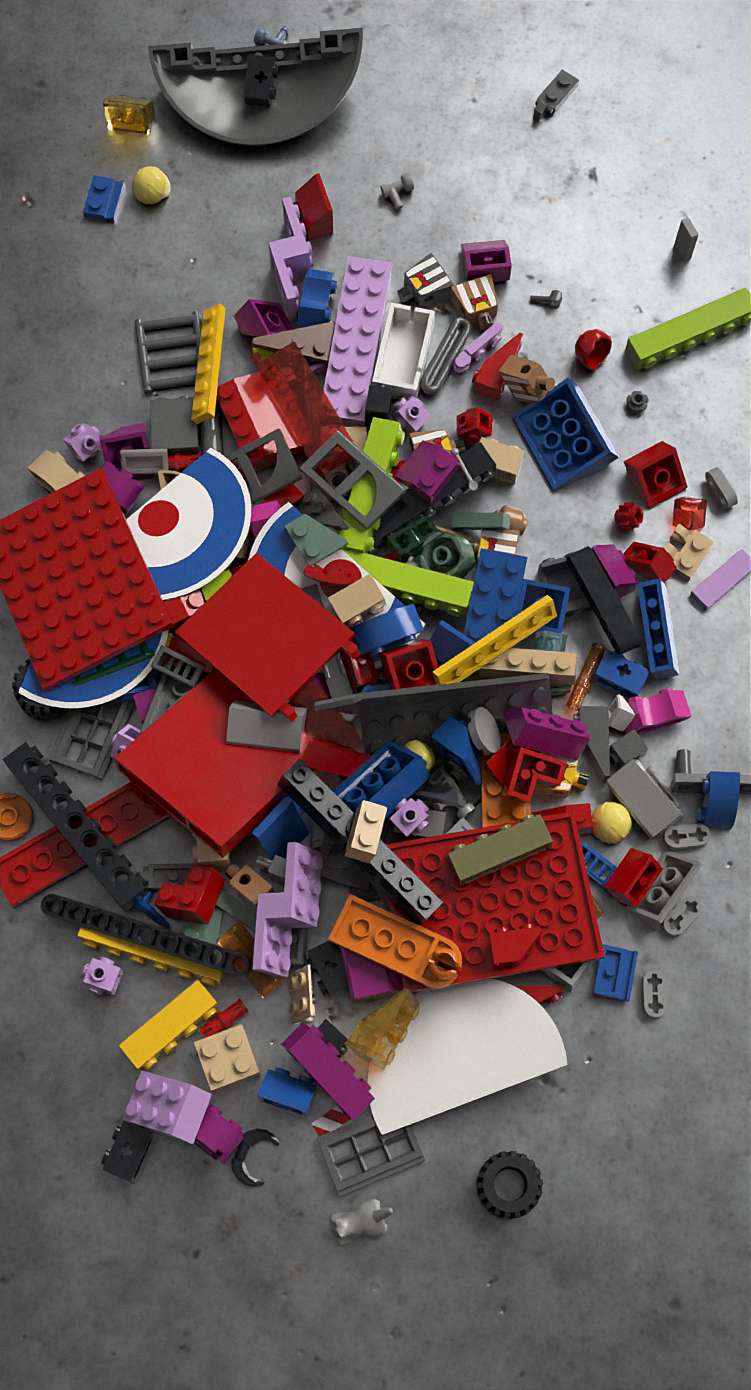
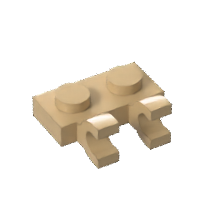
M678 524L671 538L684 544L683 548L678 552L669 542H666L663 548H665L677 566L674 572L690 580L714 541L697 530L689 534L684 526Z

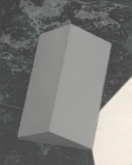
M234 700L229 707L226 742L233 745L300 752L307 708L293 707L298 717L290 722L280 711L272 718L255 702Z
M636 759L629 761L605 782L607 787L650 839H653L684 817L683 813Z
M665 850L657 861L663 868L662 872L637 908L626 905V910L654 930H657L701 868V862Z

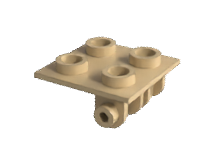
M310 965L290 973L287 981L288 991L291 993L289 1015L292 1017V1024L302 1020L305 1023L313 1022V1017L316 1016L315 1004H312V1002H315V999L312 998L314 991H312L314 989V978L311 976Z

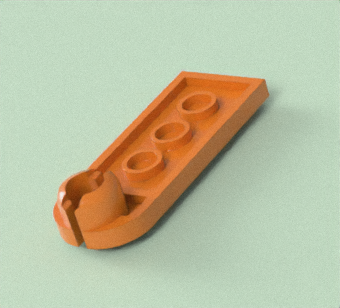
M500 734V748L511 738L510 734ZM480 750L482 827L516 822L525 816L531 815V802L521 804L501 797L504 784L501 785L484 770L486 762L494 754L484 755L482 754L483 750Z
M352 894L349 895L328 938L330 942L432 989L445 988L452 984L458 976L456 971L446 970L438 966L439 962L460 971L462 966L461 952L453 941Z

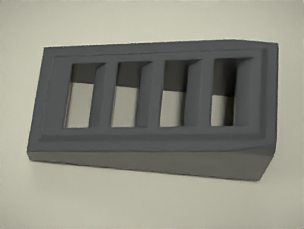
M162 645L150 666L152 669L192 688L195 687L205 666ZM166 656H171L166 667H161ZM175 659L179 660V662L174 672L170 671V668L173 665ZM183 663L188 664L182 676L178 675ZM193 666L196 670L191 680H188L186 677Z

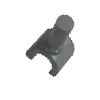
M553 290L550 296L531 295L530 301L547 302L551 307L556 308L563 299L561 297L562 292Z

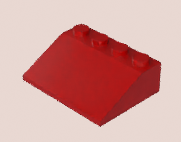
M281 367L237 377L217 387V399L239 448L278 428L281 429L292 455L315 444ZM274 440L247 454L256 473L277 463V450Z

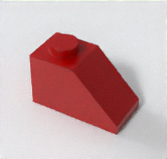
M633 541L623 553L626 565L648 581L660 578L665 583L677 569L665 548Z

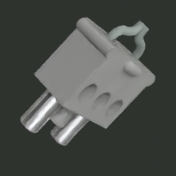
M259 855L256 859V864L261 865L259 869L269 873L273 882L285 886L286 859L275 855L272 861Z

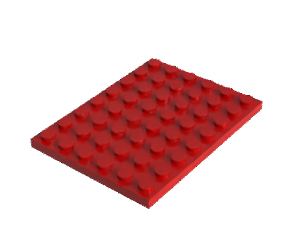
M102 468L0 519V588L41 686L46 692L175 626Z
M574 811L542 817L553 840L551 848L460 886L448 860V853L451 852V849L460 844H465V846L472 844L478 836L483 834L493 835L497 833L498 828L507 824L514 826L520 823V821L386 844L443 902L420 926L453 941L461 952L462 966L460 971L441 962L438 963V966L446 970H454L458 974L455 981L449 986L605 958ZM388 897L390 912L413 922ZM525 924H534V927H541L540 938L519 965L494 968L489 940L490 933H494L495 929L508 927L509 931L518 930L519 926ZM401 975L405 994L432 989Z

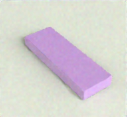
M740 549L694 588L690 594L706 610L709 609L751 573V557L743 549Z

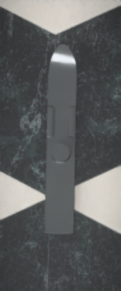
M317 584L301 588L324 607ZM338 652L322 668L332 699L353 695L340 653ZM338 712L347 721L354 719L355 715Z

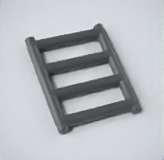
M194 311L192 315L144 322L142 319L135 320L141 377L145 394L151 393L154 389L195 384L196 375L151 381L150 370L198 363L202 328L199 311ZM193 324L194 335L146 341L145 330ZM196 343L197 354L148 361L147 350Z

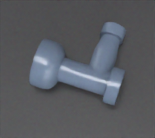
M260 26L255 33L254 43L258 45L263 43L269 45L287 44V41L284 39L290 30L288 27L283 26L276 37L268 35L265 28Z

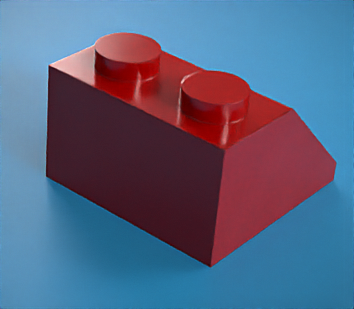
M318 173L295 192V202H293V205L297 204L301 218L299 221L304 223L308 241L333 234V209L320 173Z
M664 441L624 461L630 482L649 508L688 487L676 448Z
M421 639L379 653L385 677L392 690L436 685L433 671L439 667L431 640Z

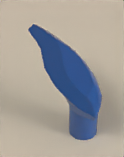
M147 890L148 894L134 905L154 922L169 928L171 925L154 907L148 904L153 893Z

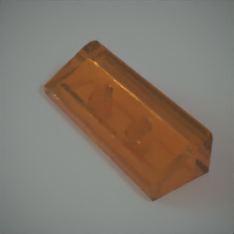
M237 922L216 940L221 947L246 954L253 960L255 939L242 923ZM237 959L235 964L241 971L244 970V959ZM252 970L246 976L263 998L286 980V978L274 977L256 970Z

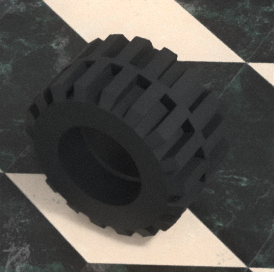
M30 658L25 661V666L20 665L18 667L20 673H15L13 676L15 682H12L13 694L22 710L28 716L32 715L37 720L42 717L44 721H49L50 716L57 719L59 718V713L65 714L68 712L66 708L41 704L18 693L30 665Z
M502 1151L491 1156L481 1167L476 1180V1191L481 1204L487 1208L489 1213L499 1218L514 1219L526 1215L538 1204V1200L542 1195L543 1180L540 1177V1170L536 1168V1163L532 1159H528L527 1155L523 1153H516L517 1151ZM506 1169L515 1170L524 1180V1192L514 1201L503 1200L494 1189V1180L497 1174Z

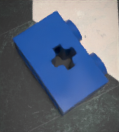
M607 649L594 675L593 682L630 699L639 695L650 670L646 669L647 667L640 662H632L626 659L623 654L619 656L615 651ZM621 671L625 672L624 676L619 675Z

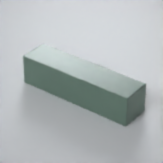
M504 512L453 513L451 527L457 530H509L511 515Z
M221 890L216 907L255 932L257 913Z

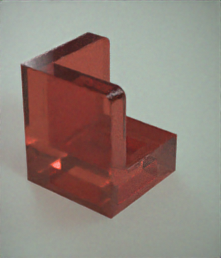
M691 496L674 499L672 525L677 527L680 524L687 530L703 528L705 526L707 500Z

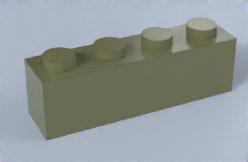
M531 814L520 819V823L514 826L507 824L498 828L497 833L493 835L483 834L478 836L472 844L467 846L460 844L453 847L451 852L448 853V860L460 886L551 848L553 840L541 815L534 817Z

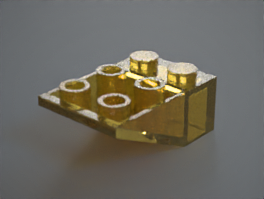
M404 988L360 1020L346 1045L358 1057L384 1070L387 1065L392 1063L398 1043L404 1041L410 1021L417 1017L420 1010V1002L410 990Z

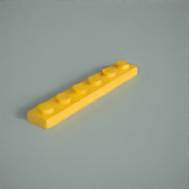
M221 303L203 311L191 420L196 424L206 421L215 415L226 307Z
M546 595L434 670L433 675L436 685L461 682L557 617L553 599Z
M81 927L78 933V937L83 941L82 945L97 949V946L106 948L107 953L118 957L122 953L130 956L129 960L139 964H143L144 961L154 963L153 967L165 972H167L168 968L176 970L178 976L191 979V976L201 978V983L214 987L215 983L222 985L225 976L222 971L88 928Z

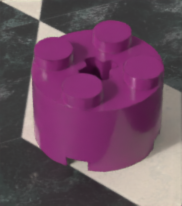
M105 461L101 468L107 476L123 513L127 514L145 486L135 479L132 480L133 474L123 468L118 471L116 466Z
M210 1103L204 1114L194 1144L215 1160L220 1156V1163L224 1164L244 1139L241 1132L243 1128L232 1119L229 1122L221 1116L222 1111Z

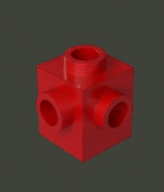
M475 407L457 415V436L468 443H477L481 440V437L491 436L492 414Z

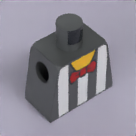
M430 253L405 272V287L397 292L402 302L414 298L416 303L423 307L449 298L451 286H454V284L434 255Z

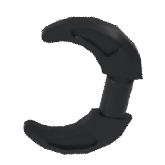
M256 1128L242 1135L244 1139L239 1145L235 1159L232 1158L231 1160L232 1172L237 1180L244 1185L252 1187L263 1185L265 1180L256 1179L248 1173L246 1163L243 1161L246 1158L249 1146H253L259 1141H269L275 1146L279 1145V1141L273 1133L265 1129Z

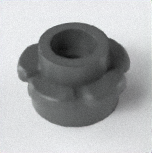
M634 391L626 398L628 408L635 413L645 410L649 402L647 395L642 394L641 391Z

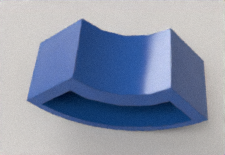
M308 268L299 304L297 327L303 328L331 321L332 310H329L331 295L336 294L337 290L334 272Z
M414 604L389 611L350 628L355 633L354 640L360 655L370 653L371 656L384 652V647L399 641H402L403 644L417 639L416 634L424 631Z
M710 771L702 781V791L705 793L702 807L699 806L698 820L702 821V824L707 828L732 829L739 802L740 772Z

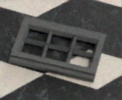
M118 697L111 700L110 702L120 705L113 722L101 718L107 702L101 704L96 716L85 713L86 707L71 708L49 757V761L103 780L112 759L110 757L112 746H110L111 741L126 726L135 701L119 702ZM82 717L94 721L86 739L74 735ZM98 723L110 727L103 745L91 741ZM72 739L84 743L77 761L65 757ZM89 745L101 749L94 767L81 763Z
M372 1114L317 1137L339 1197L425 1161L411 1124L402 1127L404 1133L384 1140ZM375 1130L380 1143L360 1151L355 1137ZM406 1138L411 1151L392 1159L387 1145ZM350 1140L355 1153L335 1161L331 1147ZM382 1148L387 1161L367 1169L362 1156ZM357 1158L362 1172L342 1179L338 1166Z

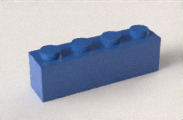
M660 578L637 583L650 672L656 680L678 676L680 674L666 586Z

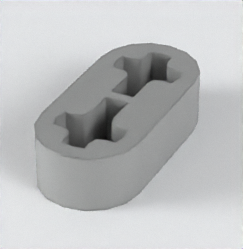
M718 467L705 473L706 481L722 507L728 509L738 504L737 495L723 472Z
M703 824L673 826L665 832L663 843L670 850L701 848L708 843L711 833ZM696 830H699L700 834H704L701 841H698L696 837L689 838V836L694 835ZM672 833H675L676 837L684 836L683 839L678 840L677 844H674L673 840H669Z
M693 896L684 898L662 922L663 932L669 937L681 935L701 914L703 907L700 900ZM685 903H687L688 905H691L693 903L696 906L694 908V911L696 913L691 911L687 916H685L683 914V912L687 908ZM679 917L682 920L677 926L679 930L675 928L670 930L668 928L670 926L668 920L674 922Z
M658 970L647 972L642 979L643 1011L650 1019H659L667 1010L666 979L663 973ZM652 976H655V979L660 981V984L656 986V992H653L652 984L647 982ZM653 997H656V1004L661 1006L657 1014L653 1013V1009L648 1007L653 1003Z

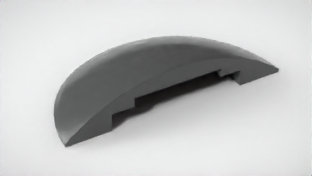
M363 27L320 31V38L299 39V43L215 50V47L193 49L191 43L148 46L153 73L161 91L175 111L188 123L205 134L222 141L241 145H268L290 140L306 133L325 120L338 107L349 91L358 71L363 46ZM249 54L274 57L276 65H279V77L274 80V86L277 88L276 99L272 100L271 107L245 103L243 94Z

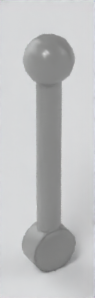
M452 448L450 454L460 460V468L469 482V489L476 491L478 489L477 482L473 481L459 456V450Z
M653 766L648 767L647 772L653 776L673 803L679 808L682 805V800L673 795L656 774V769Z

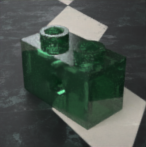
M427 514L389 536L388 549L398 562L405 564L410 556L415 558L422 554L424 549L422 546L426 539L440 531Z

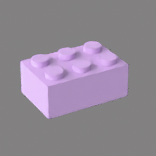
M141 1070L122 1120L143 1129L193 1144L212 1094L191 1084Z

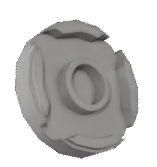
M484 707L471 710L468 714V718H471V722L468 723V731L473 744L478 750H483L482 754L484 755L496 753L500 749L501 739L493 716Z

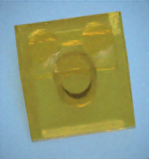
M109 95L103 99V108L109 130L142 134L151 133L155 114L153 100L126 97L124 95Z

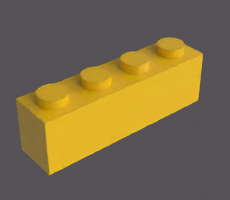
M197 980L124 1040L119 1047L140 1072L144 1069L148 1071L158 1063L157 1058L161 1054L165 1053L167 1055L178 1046L176 1042L183 1036L186 1038L191 1036L198 1029L196 1025L203 1019L205 1021L210 1020L217 1013L216 1009L219 1005L201 982Z

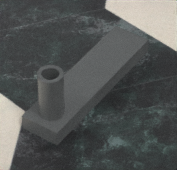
M688 749L678 750L676 752L677 773L674 774L671 782L672 792L703 793L702 781L703 778H706L707 774L692 773L691 751ZM740 775L739 794H751V775Z

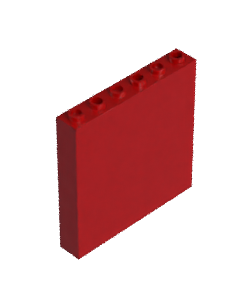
M215 668L115 757L117 771L223 858L264 820L285 797H288L277 783L281 776L302 758L309 741H319L311 739L303 731L300 752L227 744L229 707L234 700L254 701Z

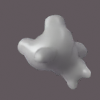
M376 1199L365 1200L354 1211L332 1214L330 1220L334 1224L332 1225L331 1232L334 1236L339 1237L337 1244L340 1246L347 1245L361 1236L379 1238L387 1231L384 1219L393 1213V1209H381L380 1202Z

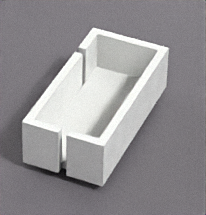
M391 303L372 385H385L388 388H392V398L401 399L404 397L407 399L411 396L415 398L418 396L420 380L423 375L434 328L435 311L415 307L414 322H410L411 306Z

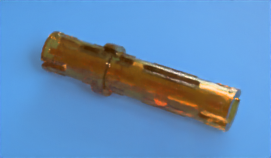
M598 643L592 644L579 677L575 681V685H572L573 690L566 702V706L572 710L575 706L574 710L578 711L586 694L590 693L591 682L607 650L602 644H599L598 648Z

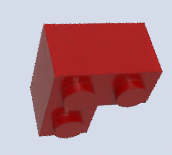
M522 747L514 750L501 797L521 804L531 802L536 783L553 789L561 786L567 762Z
M192 864L184 886L162 882L154 905L168 918L208 925L225 879L214 867Z

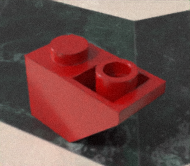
M525 924L519 926L518 930L509 931L508 927L495 929L494 933H490L489 940L494 968L519 965L540 938L541 927H534V924Z

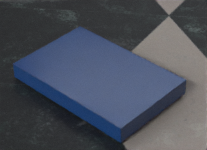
M287 797L252 832L267 858L272 861L275 855L286 859L288 843L297 842L300 844L310 833L293 802Z

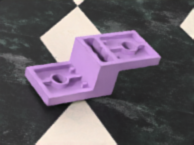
M291 197L282 199L284 225L288 238L269 242V252L276 284L288 320L292 322L298 320V299H300L297 286H293L292 281L305 278L308 268L310 269L313 266L311 257L313 252L310 242H306L305 239L306 230L304 223L299 221V208L297 204L293 205Z
M297 842L288 843L284 892L258 894L253 970L278 978H288L291 964L289 958L290 945L292 943L291 929L317 927L320 915L318 906L319 894L321 892V869L323 867L322 853Z

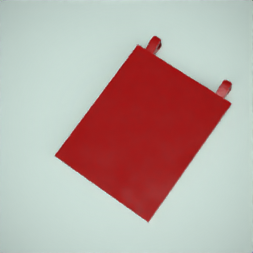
M258 553L252 556L175 631L181 639L272 718L280 711L290 722L294 721L298 715L288 702L341 649L352 659H356L360 655L357 646L350 641L355 636V633Z

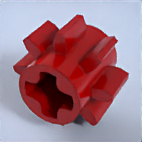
M624 502V505H619V509L614 514L616 524L619 527L623 526L624 531H634V528H639V524L643 521L642 509L639 506L635 507L634 502Z

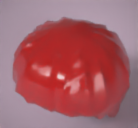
M593 329L585 331L579 336L574 346L577 358L586 368L596 370L611 351L612 337L604 330Z

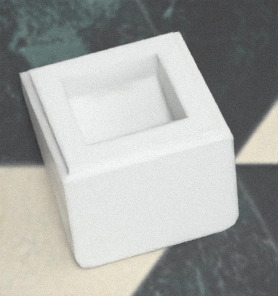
M619 694L609 705V726L619 731H624L635 717V714L623 696Z

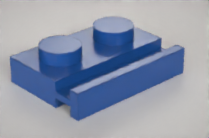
M93 175L83 210L84 217L104 221L108 219L111 222H115L125 188L124 181L121 180L119 182L112 178Z
M602 944L605 958L599 959L593 995L629 1002L638 951H629Z

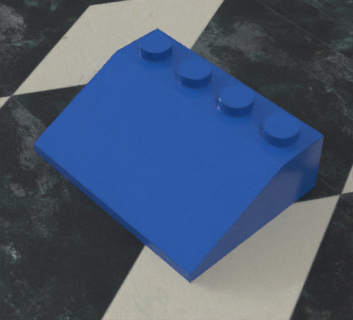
M569 377L557 384L552 391H548L542 401L531 402L512 415L555 491L603 469L619 458L578 384Z

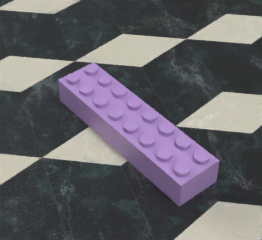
M347 257L319 413L320 427L337 425L339 427L360 425L365 427V407L369 385H372L391 280L392 262Z

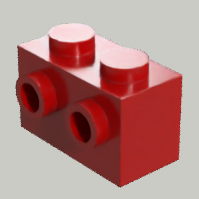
M630 848L604 887L615 900L637 908L663 868L651 854Z

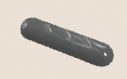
M459 316L451 322L420 380V387L424 393L435 394L441 389L454 364L455 358L458 357L470 335L471 323L467 318Z
M217 396L214 417L200 423L201 456L210 448L224 455L221 405Z

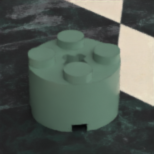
M437 532L429 536L422 546L424 549L422 555L420 554V562L423 569L463 579L476 564L471 544L461 536Z

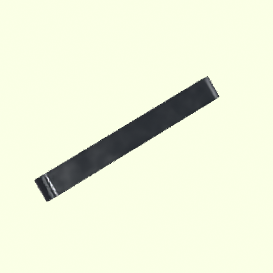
M48 894L41 901L42 912L56 919L231 975L244 977L253 970V960L250 956L64 896ZM57 899L59 901V908L56 912H53L51 904ZM80 906L82 915L76 920L73 913ZM100 914H103L105 916V923L98 927L96 919ZM123 921L128 923V930L125 934H121L119 931V926ZM149 928L152 935L150 940L145 942L142 939V933L145 929ZM169 936H173L175 944L171 949H167L165 946V940ZM192 943H196L198 953L191 957L188 953V948ZM218 950L222 955V959L218 964H214L211 957L213 952ZM239 958H243L245 961V968L241 972L235 969V962Z

